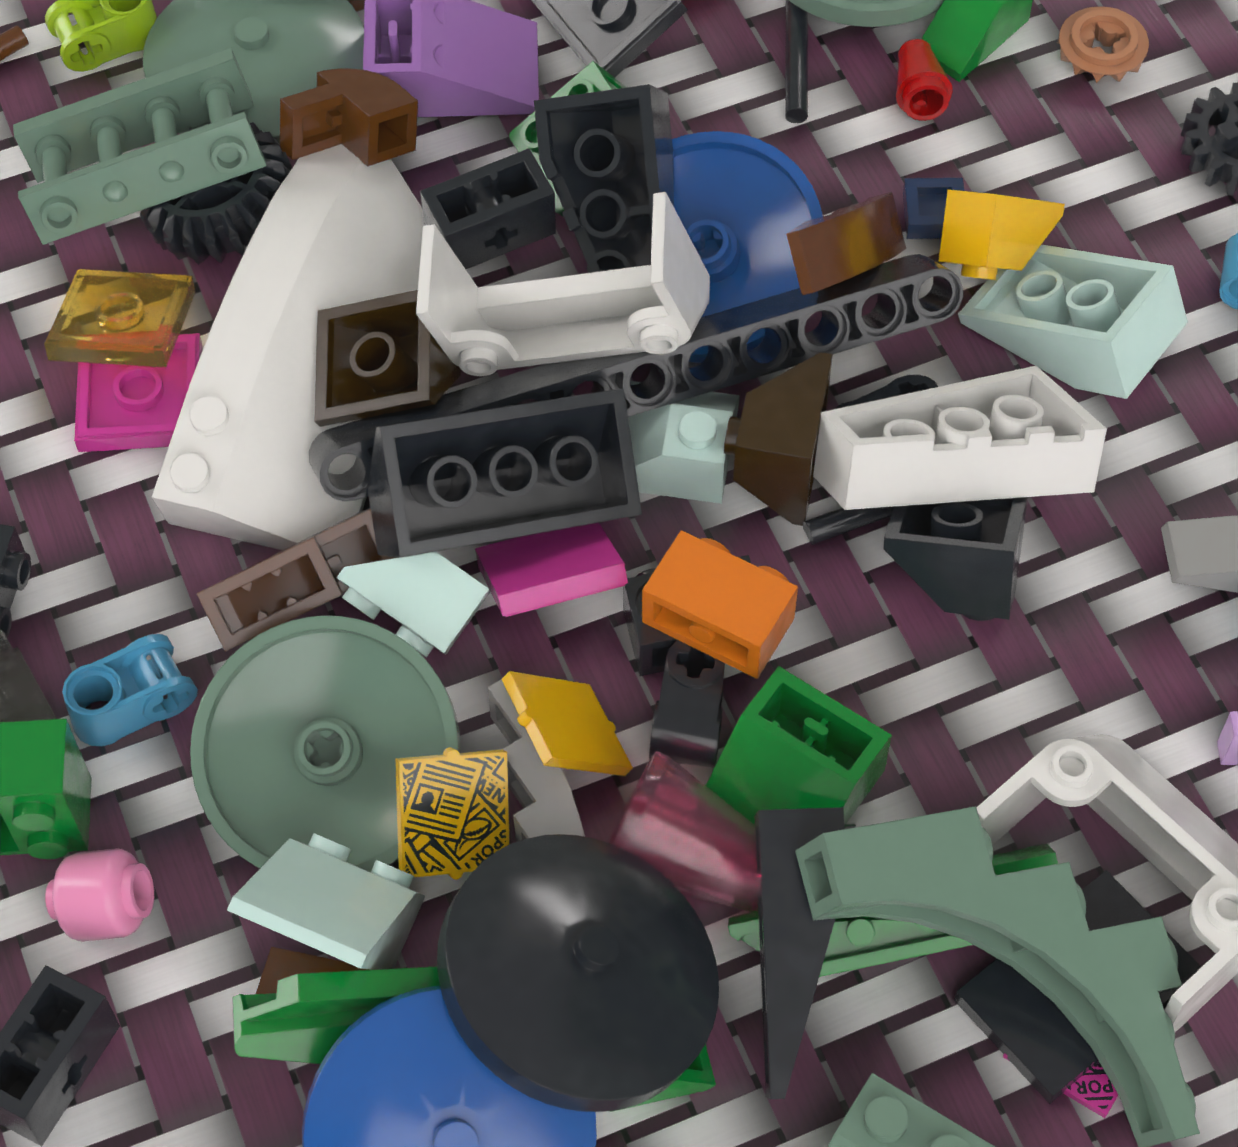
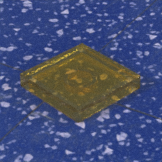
M77 270L44 343L48 360L167 367L195 295L193 276Z

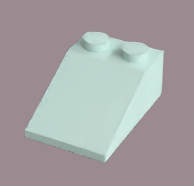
M1042 244L1022 271L998 268L996 280L988 279L958 313L961 324L1029 363L1038 366L1043 371L1071 387L1124 399L1129 397L1188 323L1173 265Z
M313 833L308 845L289 838L232 897L227 911L358 968L370 970L394 969L425 895L409 889L414 877L413 875L378 860L375 861L371 872L346 862L351 852L350 848Z

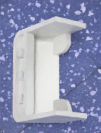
M666 192L653 194L651 265L478 288L435 224L425 225L422 229L416 314L448 358L455 365L459 366L463 372L470 375L487 376L501 369L641 352L668 354L689 341L709 304V273Z
M1102 734L1054 741L976 807L981 826L988 832L993 845L1045 798L1067 807L1087 804L1192 900L1189 910L1192 929L1199 939L1216 954L1171 996L1164 1011L1170 1017L1176 1032L1238 973V843L1121 739Z

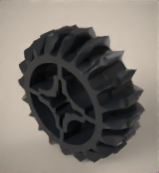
M254 122L250 123L265 158L266 167L141 210L140 217L144 225L150 231L154 241L160 244L163 250L168 249L178 260L189 256L198 265L204 262L209 255L214 257L219 263H222L227 253L236 251L240 255H244L245 247L248 246L273 196L292 169L286 152H282L278 141L272 137L270 132H263L259 130Z

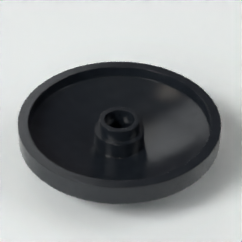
M565 834L542 835L512 843L485 859L470 874L451 902L441 926L437 950L438 978L445 1005L457 1031L476 1057L497 1077L514 1089L545 1104L582 1112H605L620 1110L645 1102L666 1090L687 1070L699 1056L713 1029L718 1009L719 976L713 948L701 920L685 896L659 870L635 854L611 843L595 838Z

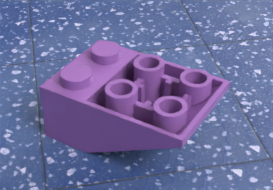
M365 0L363 70L390 78L418 100L417 117L532 114L535 111L534 100H539L537 22L471 0Z

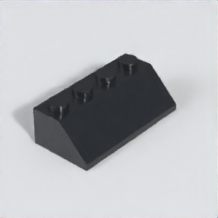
M624 388L376 427L368 495L378 555L401 558L642 515Z

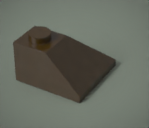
M418 290L318 310L314 422L322 427L435 405L461 375L460 367L448 358L416 314Z
M820 352L746 393L741 418L730 416L727 425L724 454L734 455L733 481L795 525L803 526V522L806 521L814 483L813 474L821 412L827 411L833 354Z

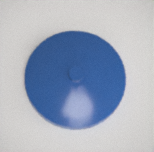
M710 131L687 134L672 139L674 208L710 276V299L702 317L800 288L786 234L805 221L820 218L824 215L813 186L798 165L774 146L744 134ZM760 328L749 337L747 350H752L759 346L765 336V328ZM708 345L696 349L691 354L689 362L702 363L707 356Z
M440 986L416 989L395 996L377 1005L347 1028L328 1051L315 1074L308 1092L302 1125V1147H596L597 1139L595 1112L568 1110L545 1104L514 1089L490 1071L470 1050L457 1031L448 1013Z

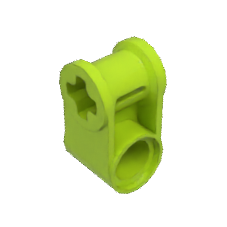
M58 0L48 8L45 15V24L50 33L57 37L61 43L60 57L66 67L73 71L84 72L93 70L105 62L126 54L144 50L147 36L157 19L152 0ZM69 13L74 15L77 24L72 26L68 17ZM80 43H84L88 51L87 54L82 53L79 47Z

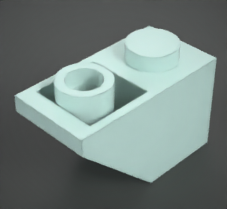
M436 551L347 566L337 576L342 583L349 587L342 597L344 600L373 620L380 610L384 611L402 624L395 635L405 640L425 657L429 655L434 647L446 655L490 593L489 588Z

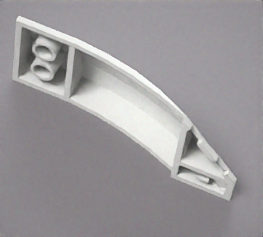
M340 144L299 158L276 191L248 244L211 327L190 382L152 495V499L168 524L284 550L363 511L367 497L353 501H341L332 498L324 491L309 463L311 444L320 433L330 428L353 422L348 421L322 427L314 422L318 310L418 290L422 229L424 226L422 207L391 159L367 167L359 158ZM343 454L336 457L331 462L328 473L343 474L350 470L355 463L356 455Z

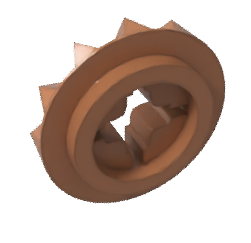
M1089 7L1075 12L1063 23L1057 42L1060 44V60L1071 62L1075 75L1083 72L1092 73L1096 83L1104 75H1110L1120 82L1127 72H1138L1144 58L1147 56L1149 48L1148 35L1142 24L1130 14L1111 7ZM1094 38L1100 41L1104 47L1112 46L1111 54L1105 53L1101 47L1092 48Z

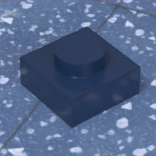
M905 178L903 204L906 239H941L947 191H964L963 178Z

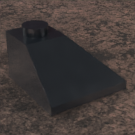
M1028 497L894 506L884 536L883 549L944 612L963 614L965 617L977 621H986L994 618L1009 620L1017 585Z

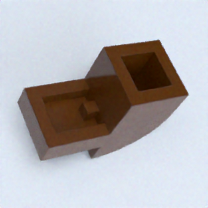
M351 68L329 69L317 72L316 88L280 98V148L283 152H286L289 158L295 160L342 144L367 167L416 151L418 100L395 81L375 72Z

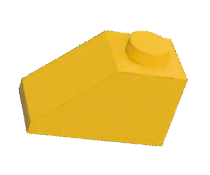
M948 190L938 261L962 264L961 276L996 280L998 268L1022 271L1062 218L1065 204L998 194Z

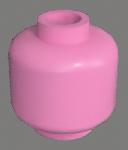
M115 848L75 853L63 859L56 870L54 879L47 885L45 893L47 911L52 919L58 920L61 929L71 939L85 942L124 938L136 932L143 919L149 916L154 903L153 879L146 865L139 863L134 855L124 849Z

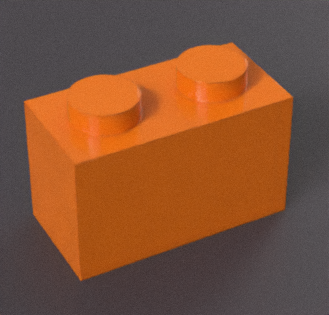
M681 530L642 589V623L758 679L795 618L798 586L790 583L781 572L768 566L757 567L732 555L724 545L713 539H699Z

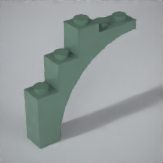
M976 806L827 832L819 835L795 851L813 920L866 916L917 923L970 942L1018 971L1051 999L1092 1048L1117 1091L1138 1147H1151L1200 1134L1195 1118V1098L1191 1088L1184 1080L1174 1046V1027L1170 1017L1163 1009L1159 995L1182 986L1177 970V951L1173 942L1167 936L1162 916L1089 931L1085 918V897L1082 889L1074 880L1070 862L995 876L992 865V841L988 832L981 826Z

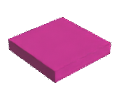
M200 333L79 340L74 438L78 452L169 447L190 382L203 351Z
M599 522L520 536L475 548L478 567L502 616L505 617L615 589L628 583L625 564Z

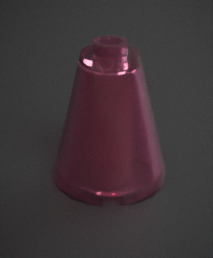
M655 751L647 763L623 811L624 814L617 830L613 832L609 843L623 848L648 862L667 877L685 897L758 914L755 825L670 756Z

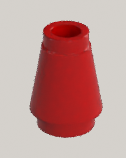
M912 39L905 42L898 51L897 104L909 117L915 120L927 121L937 118L944 113L949 105L953 93L952 84L927 41Z

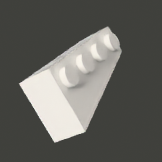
M1032 366L821 412L813 477L844 510L1092 493L1095 491L1107 428L1038 366Z

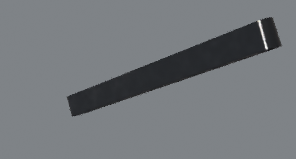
M921 254L908 255L882 263L852 278L814 293L802 295L800 288L701 317L689 341L668 354L641 352L544 364L444 394L435 405L363 418L330 428L320 433L312 442L309 450V463L324 491L332 498L341 501L358 500L369 496L368 487L376 427L512 406L525 399H534V402L568 397L572 395L577 385L584 381H593L591 393L624 388L627 414L630 417L796 366L820 352L836 354L941 322L951 317L959 308L963 299V286L960 278L953 271L933 259ZM933 277L931 290L926 296L918 299L921 285L927 279ZM878 293L874 309L862 316V308L865 301L870 296ZM822 311L818 326L814 330L805 333L807 319L815 312ZM760 328H765V336L759 346L752 350H747L749 337ZM708 345V353L705 360L695 367H689L691 354L699 347ZM651 363V370L647 378L639 384L630 385L632 372L642 364ZM343 454L356 455L355 463L350 470L343 474L328 473L329 466L336 457Z

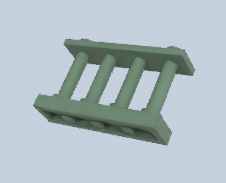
M232 48L13 124L14 137L37 183L44 181L43 183L18 191V198L43 245L267 166L245 111L233 115L252 108L254 105L252 95ZM210 122V124L178 135V133L189 130V126L195 128ZM155 142L154 144H151V145L142 147V148H140V149H137V150H134V151H131V152L122 154V153L127 152V151H130V150H132V149H135V148H138V147L147 145V144H149V143ZM99 161V163H97V164H94V165L88 166V167H86V168H83V169H80V170H77V171H74V172H71V173L67 174V172L76 170V169H78V168H81V167H84V166H87V165H90V164H93V163Z

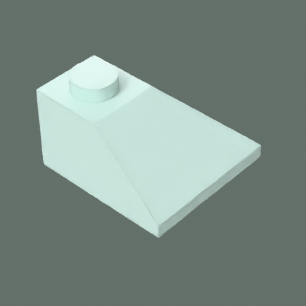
M630 381V385H636L641 383L636 381ZM708 392L628 417L639 492L722 504L730 455L724 454L725 436L730 416H737L739 395Z

